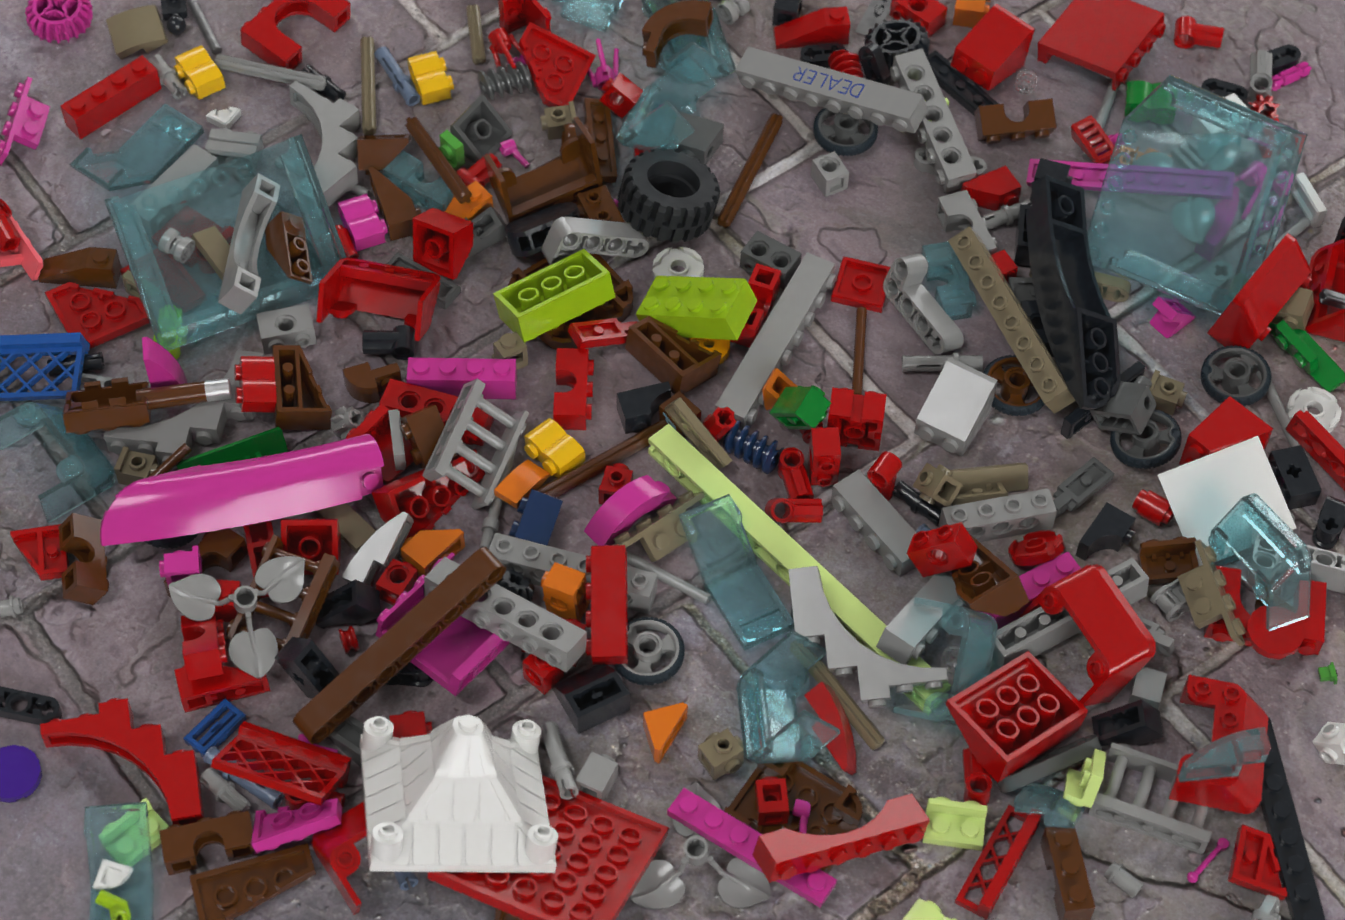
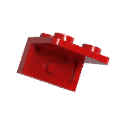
M498 0L500 28H505L508 34L523 26L527 27L529 22L551 32V14L546 7H542L538 0Z
M380 404L375 410L370 411L366 415L364 421L357 428L351 429L345 439L370 434L376 440L384 462V466L381 467L383 482L389 484L404 470L396 471L388 412L390 409ZM403 437L407 468L413 462L410 450H413L409 439L405 440Z

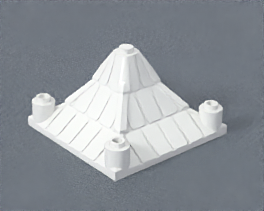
M472 715L457 716L439 725L430 734L398 738L392 737L394 726L388 719L381 716L367 719L364 723L363 734L360 736V754L369 871L555 873V851L558 834L554 828L550 827L538 754L541 728L537 723L528 719L517 721L512 727L511 738L502 739L492 736L490 730L481 719Z

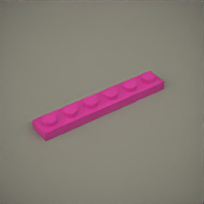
M683 788L668 808L667 815L762 872L752 856L757 839L762 834L688 789ZM818 869L812 873L805 872L795 875L788 880H777V882L821 908L836 886L837 879Z

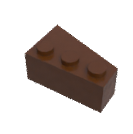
M648 316L629 327L625 349L661 383L669 381L671 392L674 395L679 391L685 394L717 375L722 353L716 350L710 352L699 346V341L693 338L689 341L677 335V330Z
M273 345L272 357H274L277 397L274 412L275 428L280 427L281 430H330L332 410L325 402L320 385H317L312 375L313 371L301 346Z

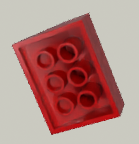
M1029 651L951 697L945 703L977 762L997 783L1078 732L1089 711Z

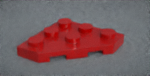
M529 22L518 44L543 104L548 107L569 105L568 102L574 100L596 55Z
M72 282L45 292L46 298L65 332H81L90 343V349L151 323L150 315L139 297L129 295L126 298L117 296L114 292L108 290L81 288L79 284Z

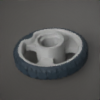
M654 617L632 619V621H628V646L633 648V661L636 667L631 669L626 664H613V666L624 679H628L629 682L634 684L652 686L663 683V681L666 682L682 666L685 655L683 639L677 629L665 620ZM642 629H653L662 632L666 635V637L661 640L660 637L653 632L646 631L637 634L636 631ZM651 649L653 652L644 653L642 650ZM670 652L674 654L673 660L666 668L658 672H652L653 669L660 665L662 653Z

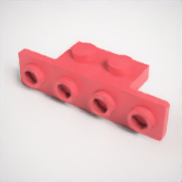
M11 216L10 219L21 237L20 245L14 250L6 252L0 250V267L22 265L32 281L38 280L43 268L42 257L36 252L29 238L26 237L19 227L18 222Z

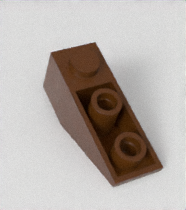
M281 211L265 228L267 250L288 278L312 284L303 217Z

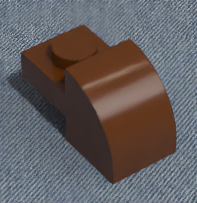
M365 362L342 369L348 393L354 399L364 403L380 402L379 393L385 391L390 378L402 381L398 363L371 370L369 363Z

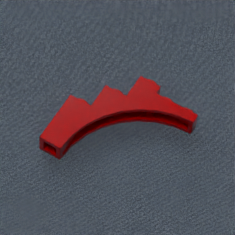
M112 698L107 702L98 703L99 714L87 713L77 718L53 719L48 723L40 724V733L46 748L59 746L92 747L114 753L137 766L151 778L162 792L168 804L173 825L191 824L204 818L199 768L194 750H177L172 754H167L165 736L161 724H144L139 728H134L133 713L128 698Z

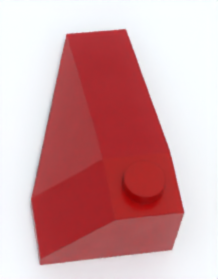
M461 455L455 456L451 460L453 468L477 483L485 475L484 470ZM423 469L395 480L371 493L379 515L385 523L402 512L408 513L413 518L414 523L406 537L407 539L414 537L419 531L432 530L435 527L434 524L452 509L451 506L469 491L447 476L429 481L422 476L425 470Z

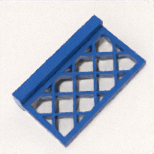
M81 332L0 335V360L2 361L0 363V372L6 367L13 372L0 384V401L65 399L67 392L80 390L84 356L89 354L90 343ZM68 355H76L75 362L67 369L60 363ZM43 356H50L53 360L40 370L35 363ZM17 357H25L27 361L16 371L9 365ZM59 365L64 372L54 381H51L46 375ZM33 366L38 373L26 383L20 376ZM44 377L49 385L40 392H34L32 387ZM70 377L73 380L71 390L60 391L57 386ZM18 378L24 385L16 392L9 393L6 388Z

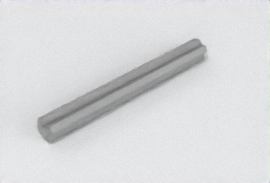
M218 54L214 59L217 67L223 70L287 84L297 81L304 86L319 91L324 90L327 85L326 78L316 74L224 54Z

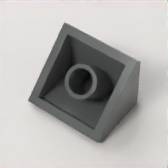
M483 94L479 95L450 126L451 134L464 144V156L474 162H477L486 154H494L501 146L500 142L507 140L513 133Z

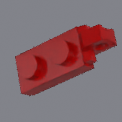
M617 318L576 322L569 325L568 333L578 349L624 344L627 340L629 327L637 323V321L621 323Z

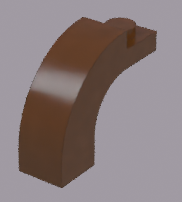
M701 0L679 1L655 12L642 29L644 41L642 55L646 57L647 67L657 68L665 45L677 36L698 35L708 37L714 20L712 2Z

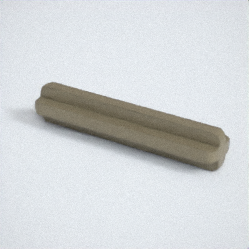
M477 4L468 5L466 9L472 60L476 65L479 63L484 64L486 56L480 8Z

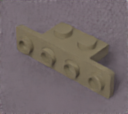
M1026 463L951 470L953 472L951 477L963 484L952 502V506L1008 496L1009 491L1028 489V465Z
M692 490L685 492L677 498L679 502L675 505L668 504L656 511L658 516L653 519L648 517L635 525L637 529L629 533V531H626L614 538L615 543L612 545H625L627 548L640 540L651 562L658 561L699 534L686 509L703 499L705 494L703 492L693 493Z
M1199 539L1195 541V545L1203 565L1177 576L1194 623L1200 629L1223 618L1231 639L1239 646L1245 644L1242 635L1246 632L1240 619L1235 618L1233 610L1236 609L1233 598L1229 593L1226 594L1225 592L1226 579L1220 569L1217 570L1214 563L1218 560L1217 555L1211 545L1206 546Z

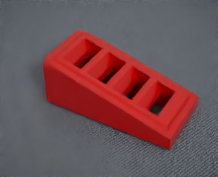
M1092 115L1072 124V139L1093 163L1108 164L1120 158V153ZM1105 150L1108 151L1100 156L1097 155Z

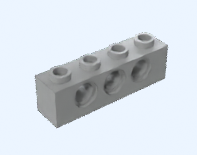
M1048 488L943 507L939 528L943 525L962 522L971 536L977 541L983 542L1052 529L1057 510Z

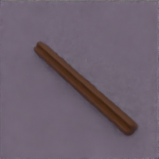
M772 113L769 116L717 218L719 226L724 228L730 227L783 123L781 114Z
M408 117L405 127L458 202L461 204L469 203L472 196L470 190L417 117Z
M666 420L658 421L536 491L554 498L562 495L604 471L606 465L613 466L649 446L648 438L668 423Z

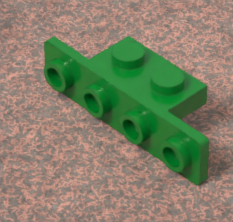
M1284 320L1278 324L1270 323L1268 325L1272 329L1269 333L1274 337L1278 346L1282 350H1286L1292 356L1295 364L1299 368H1303L1322 389L1330 393L1345 382V372L1305 330H1293Z
M276 427L182 460L176 466L178 470L198 465L205 466L287 452L288 449L281 428Z

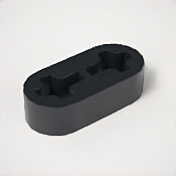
M870 42L861 47L858 56L866 79L889 85L891 75L881 47L875 42Z
M839 43L807 45L800 51V61L830 68L828 64L829 56L836 50L846 49Z
M1288 44L1267 51L1272 53V76L1299 63L1301 51L1298 47Z
M1216 78L1204 80L1200 89V97L1208 103H1214L1217 99L1233 93L1244 104H1246L1248 98V91L1243 86Z

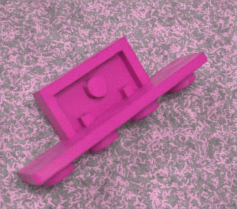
M28 76L23 84L18 83L13 96L17 97L16 102L13 101L7 113L11 118L10 121L5 122L1 134L4 135V140H0V166L8 156L13 141L36 150L47 120L50 106L27 97L32 78Z

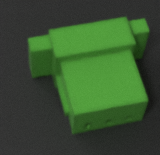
M1330 662V665L1327 667H1318L1320 682L1330 680V682L1333 681L1334 684H1337L1338 675L1333 662Z

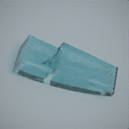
M1265 727L1247 729L1227 735L1198 750L1183 762L1178 775L1179 782L1238 776L1243 764L1265 762L1271 749Z

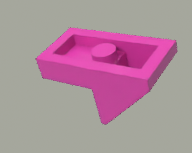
M1158 296L1152 304L1158 311L1150 320V324L1165 338H1170L1191 323L1196 316L1178 300Z

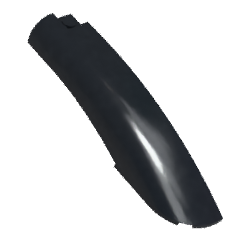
M1044 175L1031 183L1033 206L1026 210L1028 251L1036 301L1048 343L1065 383L1080 409L1093 410L1106 405L1110 398L1116 395L1119 387L1120 358L1117 319L1111 318L1095 277L1087 236L1084 188Z

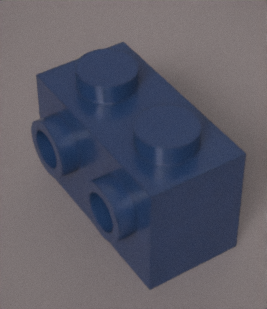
M532 489L528 498L522 497L517 512L521 514L519 522L513 521L508 536L548 545L563 501Z

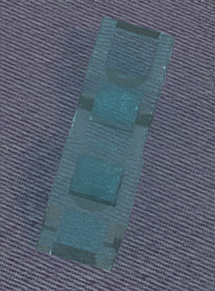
M402 151L383 169L386 178L411 197L414 205L416 204L426 211L436 208L445 212L454 198L453 193L441 176L431 183L421 182L424 179L423 162L405 151Z
M947 241L923 245L921 254L925 257L928 264V270L925 275L927 282L940 280L947 283L946 285L936 286L934 299L953 321L971 318L973 307L976 306V296L974 291L969 289V276L966 270L963 271L962 264L950 243Z

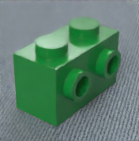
M813 385L811 387H785L769 414L788 429L816 428L825 419L831 402L824 397L825 393L820 388Z

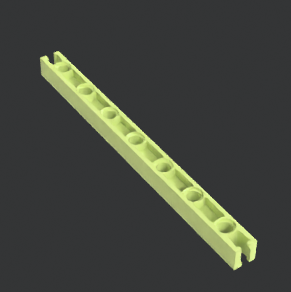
M667 424L648 438V443L651 445L648 448V454L687 491L692 490L693 493L703 492L705 497L699 500V502L786 584L790 586L788 569L817 566L820 571L825 596L831 610L842 626L868 649L882 657L897 662L876 647L887 626L670 424ZM921 657L917 660L912 658L906 664L922 668H932ZM942 683L943 688L926 690L925 685L913 687L914 691L904 694L928 716L948 699L949 695L946 692L950 690L951 685L949 683Z

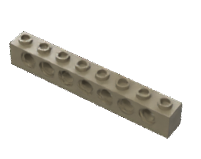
M969 226L949 239L948 242L1044 404L1056 414L1073 403L1075 399L1065 383L1057 364L981 237Z

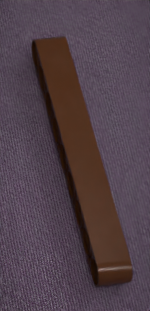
M482 547L475 551L295 715L293 724L311 744L314 745L323 741L494 586L505 574L506 567L488 548Z

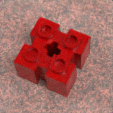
M832 387L827 428L839 427L841 447H847V444L858 445L857 449L879 451L887 394L868 391L865 392V395L854 394V390L849 388Z

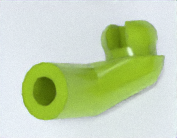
M101 889L95 903L109 909L111 920H131L128 902Z

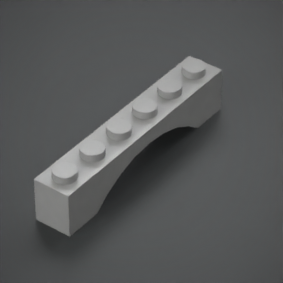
M259 173L242 190L218 303L239 314H242L258 297L261 277L257 271L258 251L265 228L277 204L281 186Z

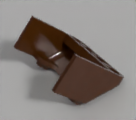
M578 116L573 118L576 137L568 139L562 144L560 148L561 158L516 177L512 169L507 167L498 169L489 154L484 156L490 184L508 223L558 203L572 202L577 204V194L603 186L595 141Z

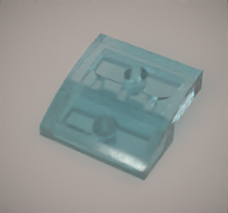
M566 0L560 15L562 18L606 32L613 14H617L623 0Z
M1035 783L1025 785L1014 800V812L1044 814V826L1074 828L1085 811V806L1078 807L1063 798L1064 791Z

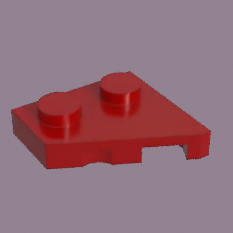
M61 524L10 531L12 541L41 581L62 578V573L69 567L68 552L60 550L59 526Z
M1242 824L1237 831L1228 882L1264 895L1278 897L1280 901H1283L1287 897V890L1282 888L1278 872L1281 869L1278 859L1274 855V844L1271 834Z

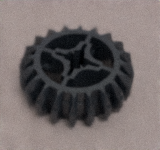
M903 17L900 20L892 18L891 21L883 19L882 24L875 23L874 28L869 29L868 34L865 35L864 45L875 42L881 47L889 72L890 68L893 67L894 56L922 48L925 55H929L930 38L926 28L922 27L920 22L914 23L912 18L907 21Z

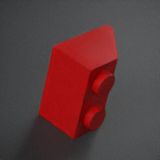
M431 208L413 217V261L436 274L452 280L456 279L473 247V222L436 208Z

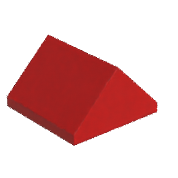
M281 519V541L284 543L282 550L316 562L322 560L324 553L335 556L340 563L342 539L338 519ZM304 570V575H313L312 572Z

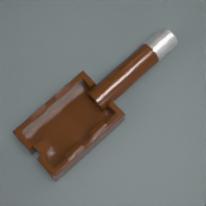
M128 377L111 379L112 386L101 387L100 381L85 382V390L66 393L63 419L66 434L75 433L81 435L88 433L90 430L97 429L111 431L117 427L127 425L130 427H140L145 423H150L152 409L231 399V383L229 378L150 388L147 381L129 384Z

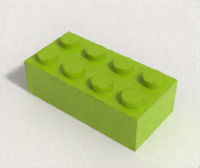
M582 249L494 292L493 296L499 318L513 332H517L525 343L575 317L581 316L597 306L603 305L605 302L615 298L610 272L585 249Z
M656 276L635 315L639 321L650 316L677 330V335L683 338L738 340L757 302V298L745 278Z

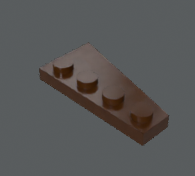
M306 843L190 875L189 878L199 920H233L316 875L309 845Z

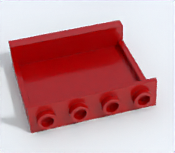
M1073 0L1039 40L1037 60L1046 64L1052 56H1056L1112 78V90L1115 91L1121 83L1126 82L1132 69L1139 66L1144 54L1151 51L1157 38L1163 36L1166 29L1164 24L1165 13L1131 0Z

